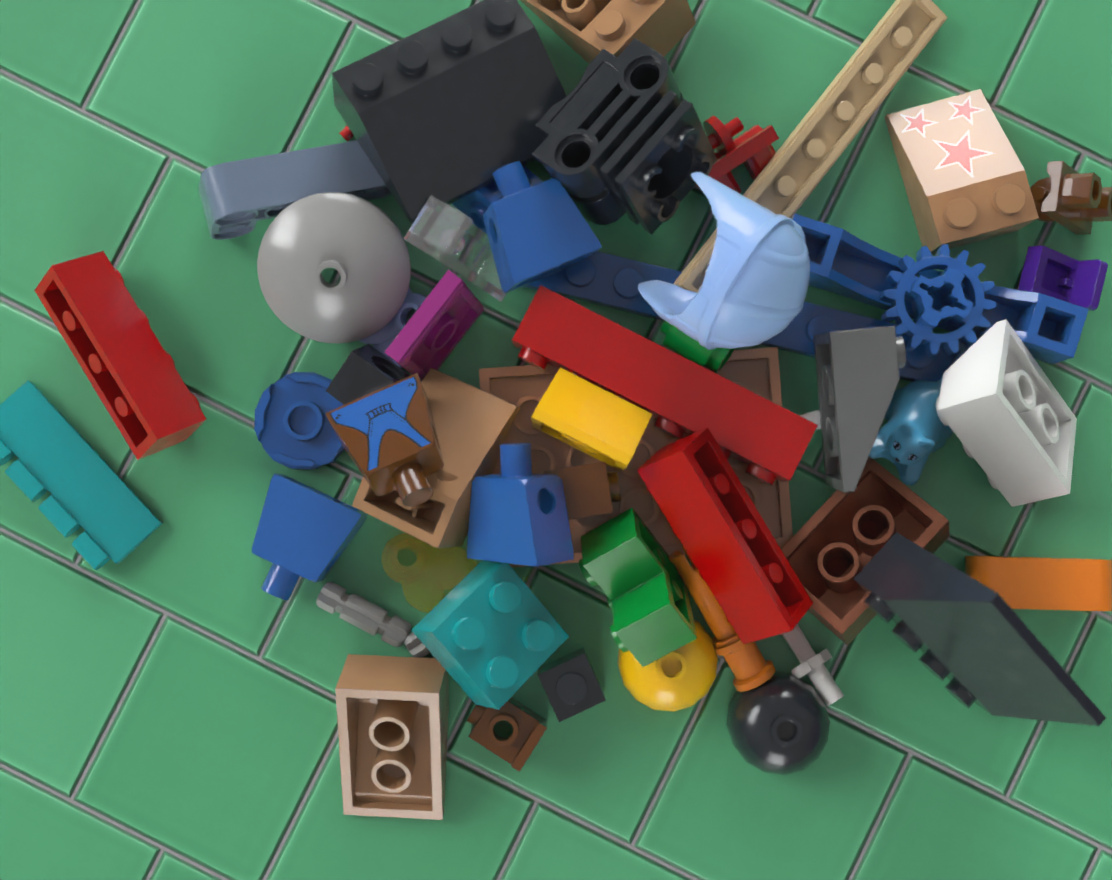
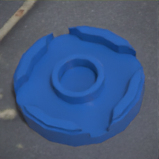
M293 372L271 384L262 393L255 409L254 430L266 453L275 462L296 470H315L333 463L345 451V448L339 441L325 414L343 405L326 392L332 380L315 372Z

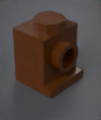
M512 697L499 710L475 705L466 720L474 725L468 736L469 738L510 763L511 767L519 772L546 731L548 720ZM501 720L508 721L513 727V733L505 738L499 737L494 731V725Z

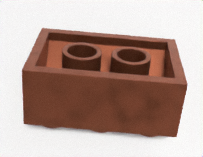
M871 457L867 459L855 491L842 492L836 490L781 549L813 602L808 611L847 646L876 616L864 604L863 601L867 598L868 594L854 578L897 532L934 554L950 536L949 520Z

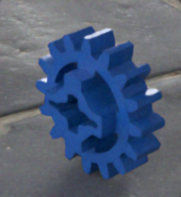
M943 244L937 250L935 256H932L928 247L923 246L916 252L917 262L908 255H905L898 262L903 273L891 270L886 276L885 280L894 289L884 290L880 294L879 300L891 303V308L884 312L881 318L882 321H896L898 325L895 328L896 337L903 334L909 337L906 350L911 352L920 344H924L926 357H933L938 353L940 346H943L946 354L951 356L959 352L958 340L967 347L977 341V337L972 329L983 332L991 325L982 316V313L990 312L996 308V302L984 298V294L995 286L994 281L981 282L978 275L982 273L985 265L980 263L972 268L966 265L969 255L968 251L963 250L956 258L950 257L949 246ZM925 270H943L938 277L931 279L922 275L919 277L915 276ZM961 282L967 289L970 301L965 298ZM935 292L943 295L941 304L944 307L939 311L931 307L934 302L931 295ZM905 301L911 304L915 318L914 321L911 320L907 313ZM942 323H947L951 326L958 325L960 327L950 333H932L933 329Z

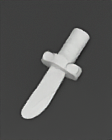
M798 624L792 631L781 634L801 663L791 670L793 675L799 679L807 674L827 706L845 696L824 665L825 662L833 658L827 648L816 655Z

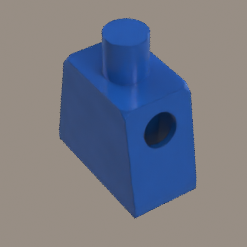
M520 161L505 165L492 174L503 198L491 203L483 214V220L504 294L587 260L602 248L598 238L558 179L552 178L531 186Z
M531 443L501 444V473L476 476L472 481L467 559L534 567L573 560L574 551L562 479L557 474L532 473Z
M274 473L252 545L253 554L272 562V566L261 589L277 598L289 600L300 576L313 582L323 581L361 528L368 514L293 478Z

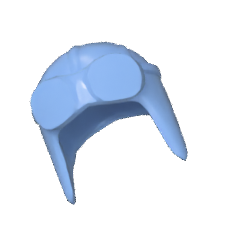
M701 172L691 173L692 179L708 198L713 214L718 222L715 246L703 284L697 293L665 281L651 280L638 284V290L662 319L709 350L717 347L731 349L758 345L782 332L794 317L802 311L810 279V260L805 244L804 232L801 226L793 219L773 213Z

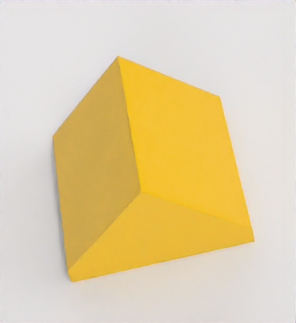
M560 367L531 418L533 428L600 462L605 461L606 465L622 472L628 466L652 413Z

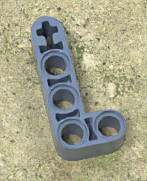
M357 140L217 164L202 171L198 188L210 236L215 240L232 239L246 235L255 229L257 221L276 218L287 206L312 194L342 192L361 197L365 200L379 199L392 195Z

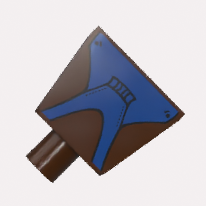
M417 373L325 413L342 446L377 496H384L397 490L403 505L407 507L420 505L431 498L433 491L426 476L440 471L444 467V461L430 403Z

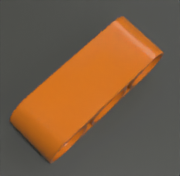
M965 556V574L998 593L1011 609L1112 611V560Z

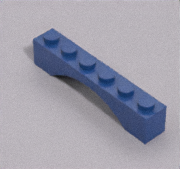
M798 214L792 216L791 219L801 226L805 235V244L810 260V286L884 310L891 308V303L879 300L880 294L884 290L894 289L885 278L891 270L903 273L898 264L902 258L881 250L844 229ZM931 269L922 271L915 276L919 277L922 275L931 279L938 277L942 272ZM961 282L965 298L970 301L967 289ZM994 286L984 294L985 299L992 300L997 304L996 308L992 311L982 313V316L991 323L989 328L983 332L972 329L977 340L996 322L1007 319L1034 359L1054 364L1074 358L1089 309L1041 293ZM939 292L932 294L931 297L934 299L931 307L939 311L944 307L941 304L943 295ZM905 301L909 317L915 319L911 304ZM947 323L937 325V327L951 332L960 328L958 325L951 326Z

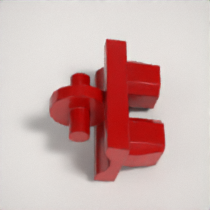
M714 115L703 122L709 142L713 150H717L714 152L717 161L713 164L708 176L740 194L742 191L731 170L743 163L751 178L755 180L775 155L772 143L779 139L772 125L764 129L759 125H755L733 140V136L744 130V126L738 117H735L725 125Z

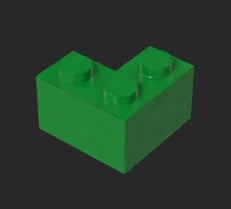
M633 507L581 536L582 559L579 560L581 572L591 586L599 585L605 592L607 602L613 612L614 623L610 625L611 635L622 652L630 651L642 667L697 639L687 587L674 565L670 562L668 553Z

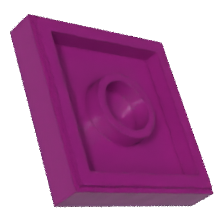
M448 270L384 353L411 375L417 373L422 382L430 368L438 370L482 314L484 306L465 282Z

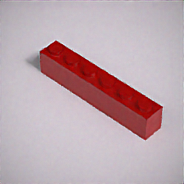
M542 285L539 286L512 339L514 347L520 349L517 357L524 362L541 370H545L547 364L558 369L561 367L652 413V416L657 418L654 427L672 437L681 439L684 433L691 435L708 427L727 460L732 456L747 464L746 474L773 486L776 479L781 482L791 480L818 426Z

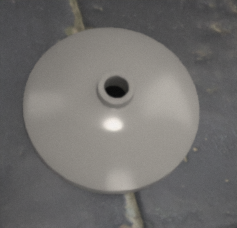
M323 192L312 194L293 202L276 216L261 241L258 252L257 272L261 291L274 314L286 326L309 339L339 344L367 338L381 330L394 318L407 295L411 276V263L408 247L402 233L383 210L370 201L352 194ZM329 267L335 268L339 271L341 280L338 283L330 284L323 279L322 271Z

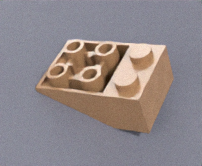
M520 0L588 64L593 61L603 48L618 57L634 38L664 57L696 24L687 0Z
M430 368L421 383L430 403L444 461V467L440 471L426 476L433 491L431 498L420 505L407 507L403 505L397 490L384 496H377L363 476L352 506L439 549L463 545L469 527L472 481L476 476L492 474L500 455V445L505 443L519 406L434 368Z

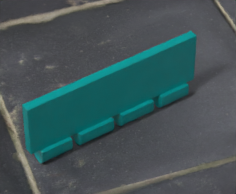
M27 380L0 404V466L6 464L16 455L18 459L5 470L6 475L31 502L38 500L48 491L52 494L40 504L38 509L65 538L71 536L80 527L85 530L71 545L94 570L100 569L110 559L115 564H119L163 524L31 381Z

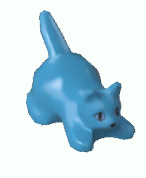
M942 378L937 382L917 380L895 390L885 414V419L888 422L879 430L869 454L871 458H886L891 461L898 469L900 479L905 485L913 486L917 483L930 453L944 447L947 439L953 434V430L941 422L936 411V399L940 395Z

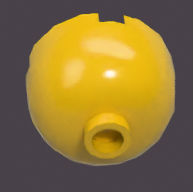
M693 619L697 639L642 667L630 651L624 653L619 649L617 665L622 682L636 701L653 710L675 712L693 706L708 693L716 678L718 655H716L712 637L700 622Z

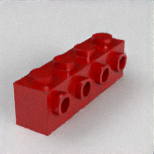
M101 251L51 265L34 291L136 459L140 460L187 440L206 420L201 411L199 401L188 390L175 368L172 357L161 346L150 328L147 316L136 305L124 285L122 275L113 267L105 252Z
M708 427L660 448L637 471L742 643L747 644L792 631L812 606L813 602Z

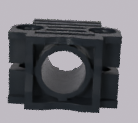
M635 38L618 57L604 48L586 67L583 77L575 89L563 100L554 104L536 124L545 140L532 154L537 161L544 165L552 178H556L561 182L585 219L597 225H608L616 222L626 213L632 222L637 225L641 223L644 230L651 235L663 222L668 221L675 214L679 203L696 185V182L691 177V173L701 172L708 176L713 164L717 161V157L692 103L684 99L667 60L660 53Z

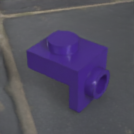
M1044 245L1028 246L1018 290L1041 293L1089 309L1088 311H1094L1099 306L1108 264L1099 259L1078 261Z

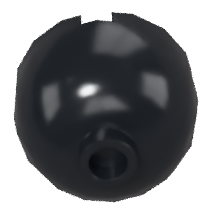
M776 671L768 681L752 690L744 692L736 690L728 706L726 724L734 747L746 762L763 772L786 775L804 770L819 758L828 742L830 721L824 700L811 684L801 678L798 679L792 673Z

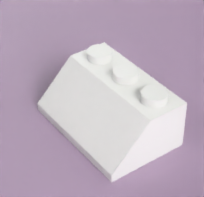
M1007 319L996 322L943 373L940 395L936 399L938 417L944 425L949 426L962 442L966 454L977 461L987 474L990 485L994 489H998L1012 507L1070 494L1077 418Z

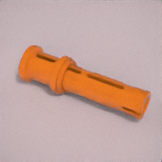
M684 546L682 548L689 558L691 566L683 553L681 554L679 550L674 551L669 556V560L676 568L713 632L714 637L712 640L716 655H722L735 676L733 685L739 692L749 691L768 681L776 672L773 662L764 659L755 641L747 644L742 643L734 628L726 619L723 610L706 582L701 578L698 569Z

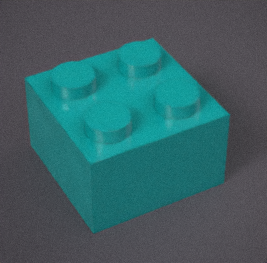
M484 560L411 630L476 705L497 710L514 695L569 637L508 563Z

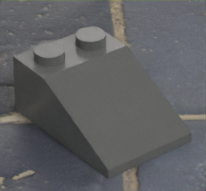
M895 326L833 331L813 335L826 485L842 492L855 491L899 382V368L905 367V344L901 336L896 337Z

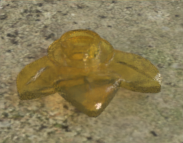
M407 533L391 538L386 543L381 556L382 567L387 576L393 581L401 583L406 601L412 607L424 613H429L445 597L444 590L455 588L477 566L474 559H467V552L462 547L437 549ZM405 549L413 551L416 555V562L408 567L401 565L397 559L400 551Z

